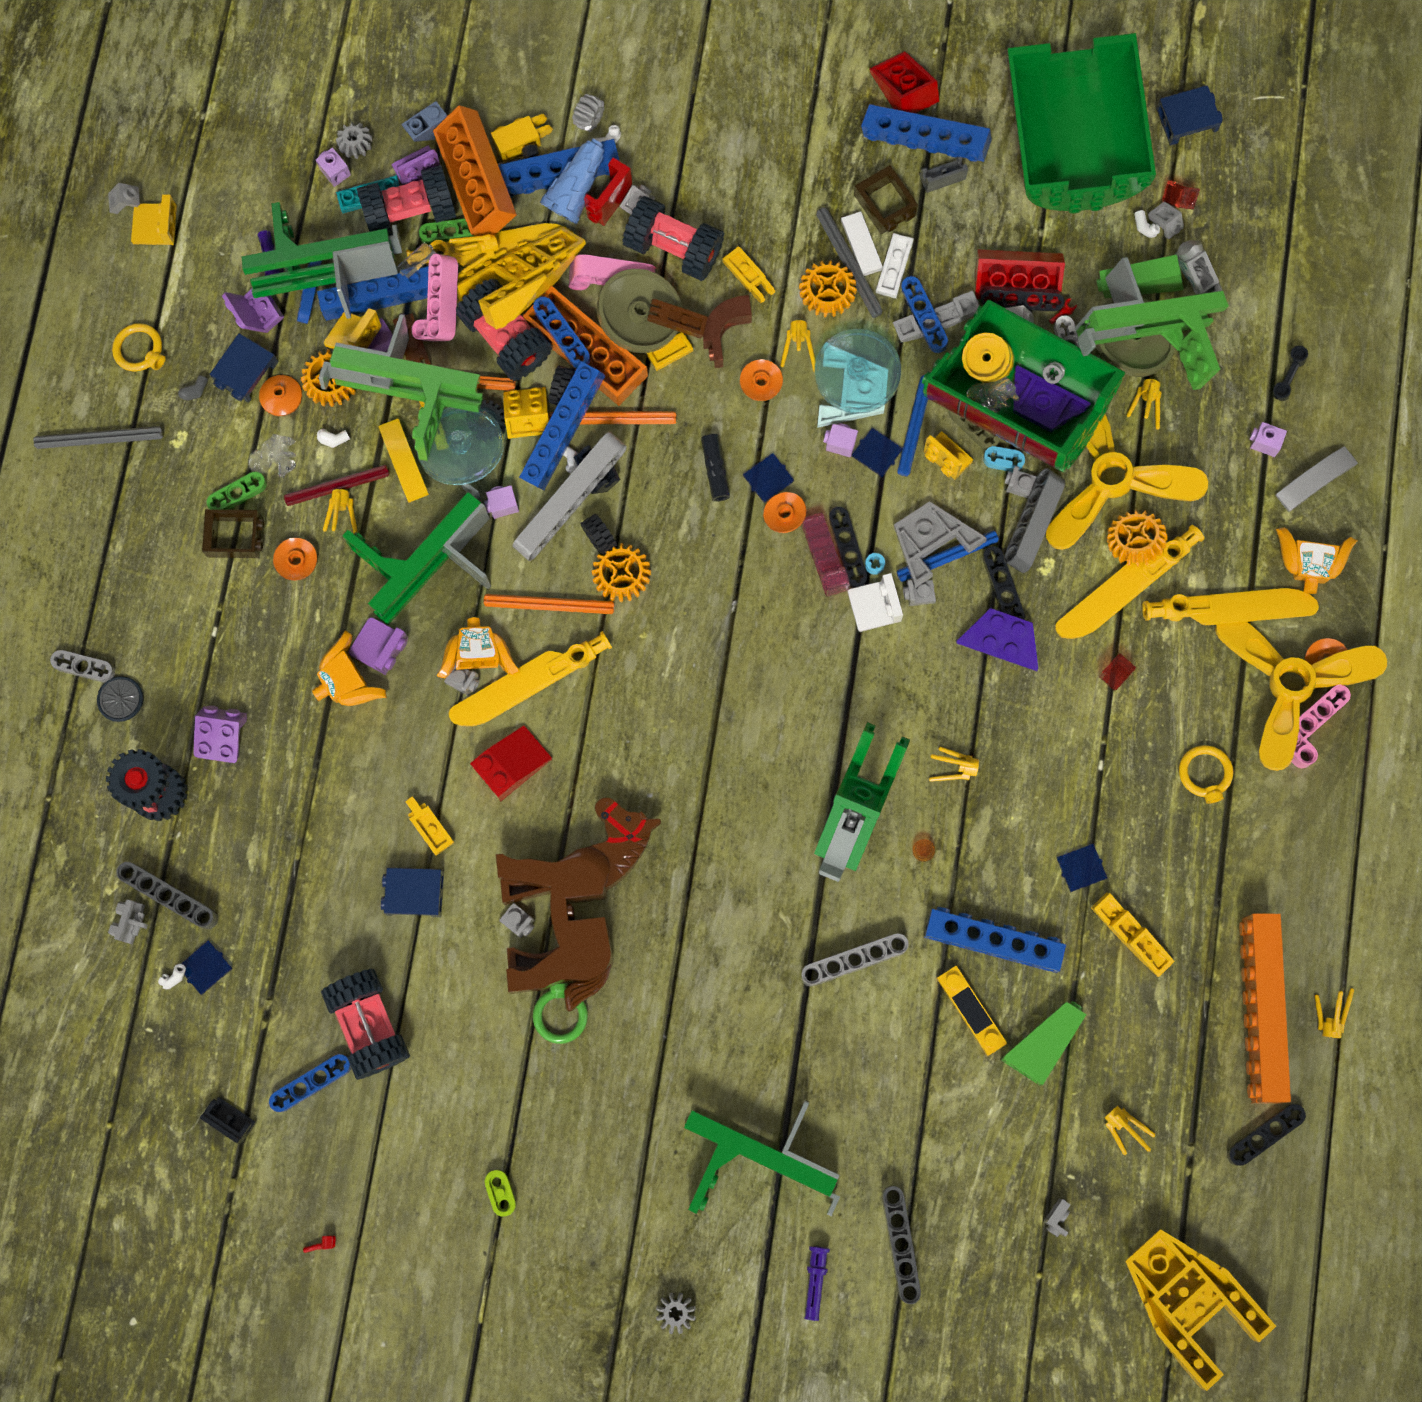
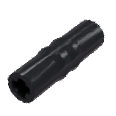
M705 435L701 438L712 501H724L730 498L719 435Z

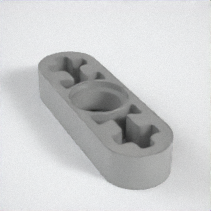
M64 650L54 652L50 658L51 665L60 672L103 683L115 676L114 667L103 660ZM64 656L67 661L72 663L71 666L66 663H62L60 666L57 660L62 659ZM81 661L88 662V668L84 672L77 670V665ZM94 667L100 670H104L106 667L108 674H103L102 676L99 672L94 671Z

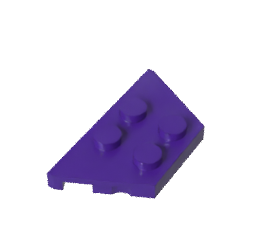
M1018 365L1016 366L1013 401L1014 414L1052 433L1090 408V402L1055 384L1048 383L1045 379Z
M990 608L956 642L962 646L1038 671L1033 622Z

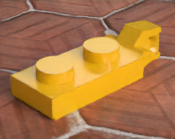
M413 796L405 801L412 810L408 814L410 821L436 856L454 844L452 838L425 803L419 805Z

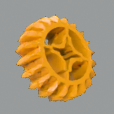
M830 260L828 265L821 261L819 267L813 264L812 270L807 268L805 271L806 275L801 277L802 283L799 284V289L801 290L800 298H804L803 305H809V312L816 309V316L823 312V316L826 318L828 313L835 317L836 311L842 314L844 313V308H850V302H854V295L857 289L855 288L856 280L852 279V272L847 273V266L841 269L839 262L834 266ZM839 282H841L845 288V292L843 295L837 288ZM813 283L819 290L816 297L810 288Z
M327 349L325 355L319 351V357L317 358L311 355L312 363H305L308 369H302L304 376L301 377V381L304 383L302 387L307 392L308 398H313L316 404L321 402V405L324 407L328 402L331 407H334L335 402L342 405V399L344 398L349 401L348 394L355 395V390L346 386L339 388L334 378L332 379L333 385L329 380L327 386L332 391L325 392L319 390L321 385L317 373L322 369L324 361L330 362L331 351Z
M1137 510L1132 515L1127 512L1125 514L1126 517L1119 515L1118 521H1113L1112 527L1108 529L1107 543L1114 558L1119 557L1120 563L1127 561L1128 566L1136 563V566L1139 567L1141 562L1148 565L1149 560L1155 562L1157 556H1161L1164 548H1166L1167 540L1166 527L1162 525L1160 518L1155 519L1154 514L1147 516L1146 511L1138 514ZM1148 532L1153 534L1154 540L1150 539L1147 535ZM1120 537L1125 538L1126 545L1121 543Z
M620 543V549H616L613 546L612 551H607L605 556L597 555V559L600 562H593V566L596 569L592 570V575L596 576L593 579V583L598 584L596 587L597 591L604 590L602 593L603 597L611 594L610 599L614 601L616 596H619V602L622 603L623 597L627 596L628 601H631V594L639 597L638 589L641 591L646 590L643 584L650 583V579L647 576L651 575V570L647 569L650 567V563L645 561L646 555L642 554L639 556L640 549L637 548L632 552V545H628L627 549H624L623 543ZM618 558H625V560L620 563L613 561ZM634 562L639 568L637 579L630 572ZM606 566L613 573L609 584L603 577ZM621 570L622 572V570H625V575L622 576L621 574V576H618L617 571ZM622 583L630 585L624 588H617Z

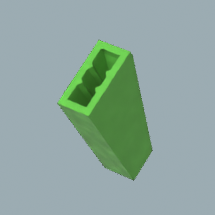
M1177 255L1130 264L1141 295L1184 290ZM1113 268L1099 271L1100 279H1097L1098 291H1103L1105 298H1112L1106 277Z
M1073 1001L1071 1003H1063L1001 1058V1061L1039 1086L1043 1085L1087 1014L1082 1012L1083 1008Z

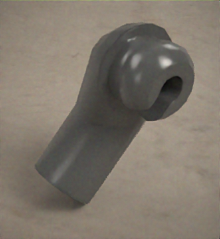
M198 375L194 385L179 389V397L185 401L200 398L208 379Z

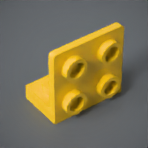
M162 195V201L159 204H140L138 207H134L132 244L174 245L177 205L171 195Z
M368 308L363 316L359 317L351 314L349 319L346 318L345 312H343L325 339L324 345L331 349H334L336 343L368 348L382 327L376 310Z
M534 387L504 392V419L508 439L542 435L549 422L546 388Z
M942 431L935 438L929 435L926 439L923 451L925 457L930 462L938 464L941 467L942 473L947 477H952L956 480L973 463L974 459Z

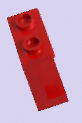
M612 158L608 164L610 183L600 197L594 199L588 194L584 197L588 219L595 224L600 223L603 226L614 214L632 187L631 168L615 158Z

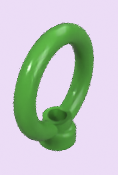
M568 983L556 984L550 987V991L544 993L538 999L533 1010V1023L537 1032L545 1040L556 1044L568 1043L579 1037L584 1031L588 1019L587 1007L583 1001L577 1007L579 1014L578 1022L570 1032L554 1034L544 1026L542 1012L545 1005L552 999L564 998V989L568 986Z

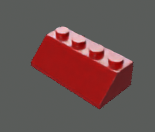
M977 249L975 268L976 299H981V291L987 286L1056 289L1062 291L1065 268L1063 253ZM989 293L987 300H992L993 293ZM999 293V300H1002V293ZM1011 293L1006 296L1005 300L1016 301L1018 296ZM1034 294L1027 298V302H1038L1039 297ZM1043 295V303H1045L1046 298L1045 295ZM1054 296L1053 300L1050 301L1051 303H1056V301L1059 300L1056 296Z

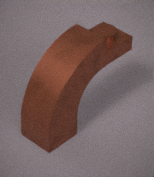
M749 295L733 297L722 302L707 318L703 334V347L708 349L709 360L714 361L715 368L723 367L721 347L723 334L735 325L752 323Z

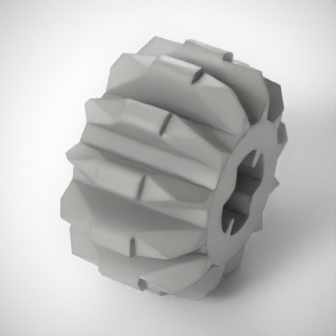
M585 94L576 103L572 116L573 124L584 131L591 132L597 127L603 116V111L605 110L604 102L596 96Z
M352 121L349 127L343 124L344 131H338V138H336L340 152L342 154L345 153L348 158L354 155L358 159L359 154L366 156L365 150H371L370 143L373 141L367 127L364 128L361 123L355 126Z
M670 1293L669 1298L671 1302H668L664 1297L661 1299L666 1308L662 1306H657L656 1308L657 1311L664 1312V1314L656 1317L657 1321L665 1319L666 1321L662 1323L661 1328L664 1329L668 1324L671 1325L669 1329L670 1334H673L674 1326H677L678 1333L682 1334V1324L687 1329L691 1328L690 1323L686 1319L694 1321L696 1318L694 1315L688 1314V1312L696 1309L695 1306L687 1308L686 1305L690 1303L691 1299L688 1297L684 1303L681 1302L683 1293H679L677 1300H675L674 1294ZM673 1307L683 1312V1315L680 1314V1319L678 1320L674 1316L670 1317L669 1311L672 1312Z

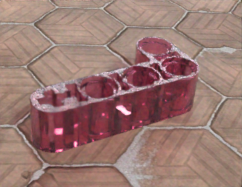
M819 512L805 517L801 525L826 597L848 591V575L845 567H841L823 513Z

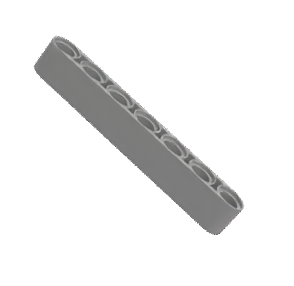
M611 432L606 433L516 538L513 548L528 561L533 560L621 458L627 446Z

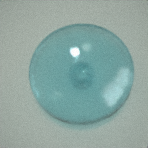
M864 329L846 330L831 337L820 349L815 362V381L821 395L835 408L849 413H867L879 409L893 397L900 383L901 363L895 348L883 336Z
M447 408L443 411L428 461L419 460L421 466L430 477L441 483L464 485L478 481L488 475L502 457L504 438L501 428L496 419L482 409L478 413Z

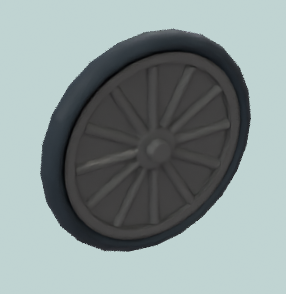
M124 676L114 677L106 681L99 689L97 695L99 711L106 719L115 722H123L133 718L140 711L143 704V692L140 685L135 680Z

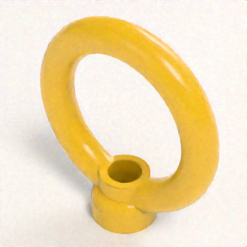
M131 324L122 329L114 339L112 346L113 357L116 363L125 370L138 372L149 367L159 370L165 363V356L161 354V337L153 327L147 324ZM144 332L152 338L153 350L146 354L145 360L142 362L131 363L126 361L121 354L123 341L132 333Z
M1201 745L1190 749L1184 754L1179 764V776L1182 784L1188 791L1197 796L1205 797L1206 804H1211L1224 799L1222 793L1232 782L1233 766L1229 757L1222 750L1209 745ZM1201 754H1209L1216 757L1224 767L1222 781L1218 785L1207 788L1195 785L1188 775V766L1194 757Z

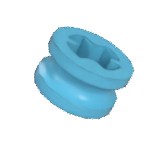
M872 553L866 558L865 568L867 572L877 575L884 570L885 559L881 554ZM875 559L879 560L880 567L878 568L876 566V569L872 568V563L870 562L871 560L873 562Z

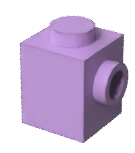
M333 147L328 151L322 152L315 159L319 169L333 187L351 176L348 166Z
M1262 422L1258 428L1254 427L1249 440H1252L1250 448L1275 457L1281 449L1287 431Z
M833 424L831 431L827 430L823 442L827 443L826 451L851 458L858 431L850 429L845 424Z
M497 486L486 492L488 500H484L487 513L492 512L494 519L519 512L512 486Z

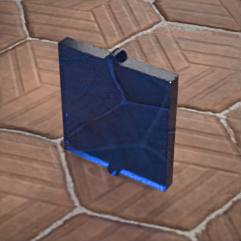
M872 428L866 437L860 440V445L851 457L883 477L888 469L895 465V460L903 451V448Z
M773 453L743 474V477L751 486V491H755L763 503L794 482V479L786 470V465H782Z
M1094 844L1056 858L1062 871L1061 877L1065 878L1070 893L1107 879L1102 866L1103 860L1099 859Z
M209 940L181 963L186 968L184 975L187 978V983H191L200 995H203L233 969L223 958V953L218 952Z

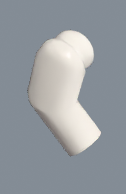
M612 125L609 127V132L605 137L593 139L599 142L614 139L616 144L621 137L620 128L617 125Z
M1140 210L1134 213L1138 232L1148 238H1154L1159 234V225L1147 223L1145 211Z
M320 429L317 432L318 441L331 448L350 440L346 430L336 435L328 432L326 429Z
M568 446L563 456L567 458L568 465L566 466V471L572 474L577 468L573 457L578 453Z
M182 964L175 965L173 974L170 977L167 974H163L159 978V985H162L163 989H171L180 983L186 971L185 966Z

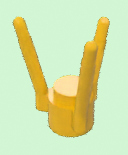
M493 234L449 240L450 243L477 241L476 243L456 247L455 251L478 247L479 252L485 254L464 268L462 273H466L485 260L495 257L494 252L498 251V243Z
M802 320L792 321L790 323V330H787V339L780 366L784 367L791 339L796 342L797 351L801 350V342L806 339L813 371L816 373L818 370L810 338V330H807V322Z
M1154 379L1144 380L1143 386L1138 387L1137 394L1126 414L1127 417L1131 416L1142 396V399L1147 401L1144 418L1147 419L1151 403L1155 400L1157 430L1160 429V398L1162 394L1159 391L1161 385L1159 381Z
M343 489L332 491V498L329 499V507L323 527L324 532L328 529L333 509L332 531H336L339 511L346 510V507L349 510L353 533L358 532L353 499L349 498L348 491Z
M939 747V751L958 757L960 760L935 754L930 756L932 759L958 764V772H962V774L930 777L929 781L969 780L970 776L977 775L979 759L972 758L970 755Z
M1354 988L1349 990L1341 1020L1339 1018L1343 991L1338 992L1334 1019L1326 1018V1022L1323 1020L1319 995H1315L1318 1030H1323L1322 1036L1341 1038L1342 1033H1344V1025L1352 1002Z
M1116 1106L1104 1117L1108 1121L1105 1126L1112 1133L1123 1155H1126L1127 1151L1115 1127L1118 1130L1124 1127L1148 1152L1151 1151V1148L1131 1128L1128 1122L1131 1121L1151 1137H1155V1133L1131 1116L1124 1108L1121 1109L1119 1106Z

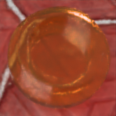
M921 839L914 844L912 852L918 861L927 862L933 858L935 847L931 841Z

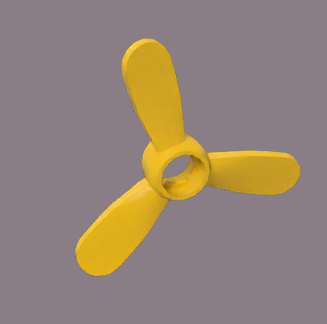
M1105 414L1086 446L1095 460L1091 470L1092 484L1067 504L1049 524L1046 530V539L1055 549L1063 550L1071 547L1093 523L1108 498L1122 497L1131 489L1166 499L1190 502L1199 500L1205 496L1208 490L1207 476L1202 470L1185 466L1151 465L1134 467L1128 457L1115 452L1111 427ZM1119 467L1126 471L1124 480L1118 484L1108 485L1100 481L1102 472L1107 468Z
M1248 622L1217 624L1215 627L1216 635L1227 647L1243 660L1270 677L1269 687L1277 700L1266 722L1259 749L1260 762L1270 770H1283L1292 762L1299 733L1300 703L1311 696L1314 688L1333 687L1336 685L1345 686L1376 679L1384 673L1387 667L1385 653L1376 646H1363L1339 652L1310 665L1301 658L1290 657L1283 659L1267 639ZM1286 672H1293L1304 679L1306 686L1300 691H1291L1281 684L1279 677Z

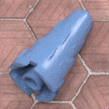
M593 138L591 142L587 140L586 143L582 144L572 161L568 162L559 178L554 180L540 203L556 214L577 224L585 207L584 197L586 194H589L596 178L594 176L603 159V144Z

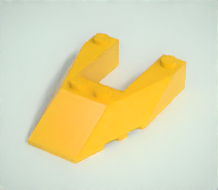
M561 227L539 235V240L531 243L526 241L517 243V248L506 251L504 248L494 253L495 257L485 260L466 273H462V271L458 273L457 303L463 301L462 298L468 295L471 289L474 290L476 285H481L485 280L497 279L503 287L478 301L486 323L496 330L503 328L509 322L516 319L559 280L585 246L586 242L583 238Z
M1161 1229L1125 1260L1156 1334L1195 1383L1205 1391L1213 1386L1224 1374L1191 1336L1224 1307L1247 1335L1256 1342H1260L1276 1327L1227 1269Z

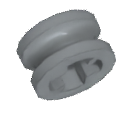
M1058 362L1050 363L1043 371L1044 379L1050 384L1058 383L1065 375L1064 367ZM1053 368L1055 369L1054 371H1058L1056 377H1053L1054 374L1050 375V371Z

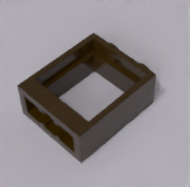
M891 165L854 187V197L880 234L886 231L891 232L898 227V224L903 221L908 222L916 216L918 204ZM891 183L906 206L883 218L868 196Z
M205 509L202 552L207 558H259L260 551H263L261 530L265 528L264 517L260 515L258 510ZM218 522H253L251 549H218Z

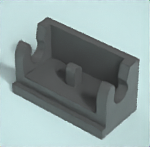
M957 157L956 161L927 170V168L921 169L919 176L926 193L966 180L968 167L966 164H962L963 158Z

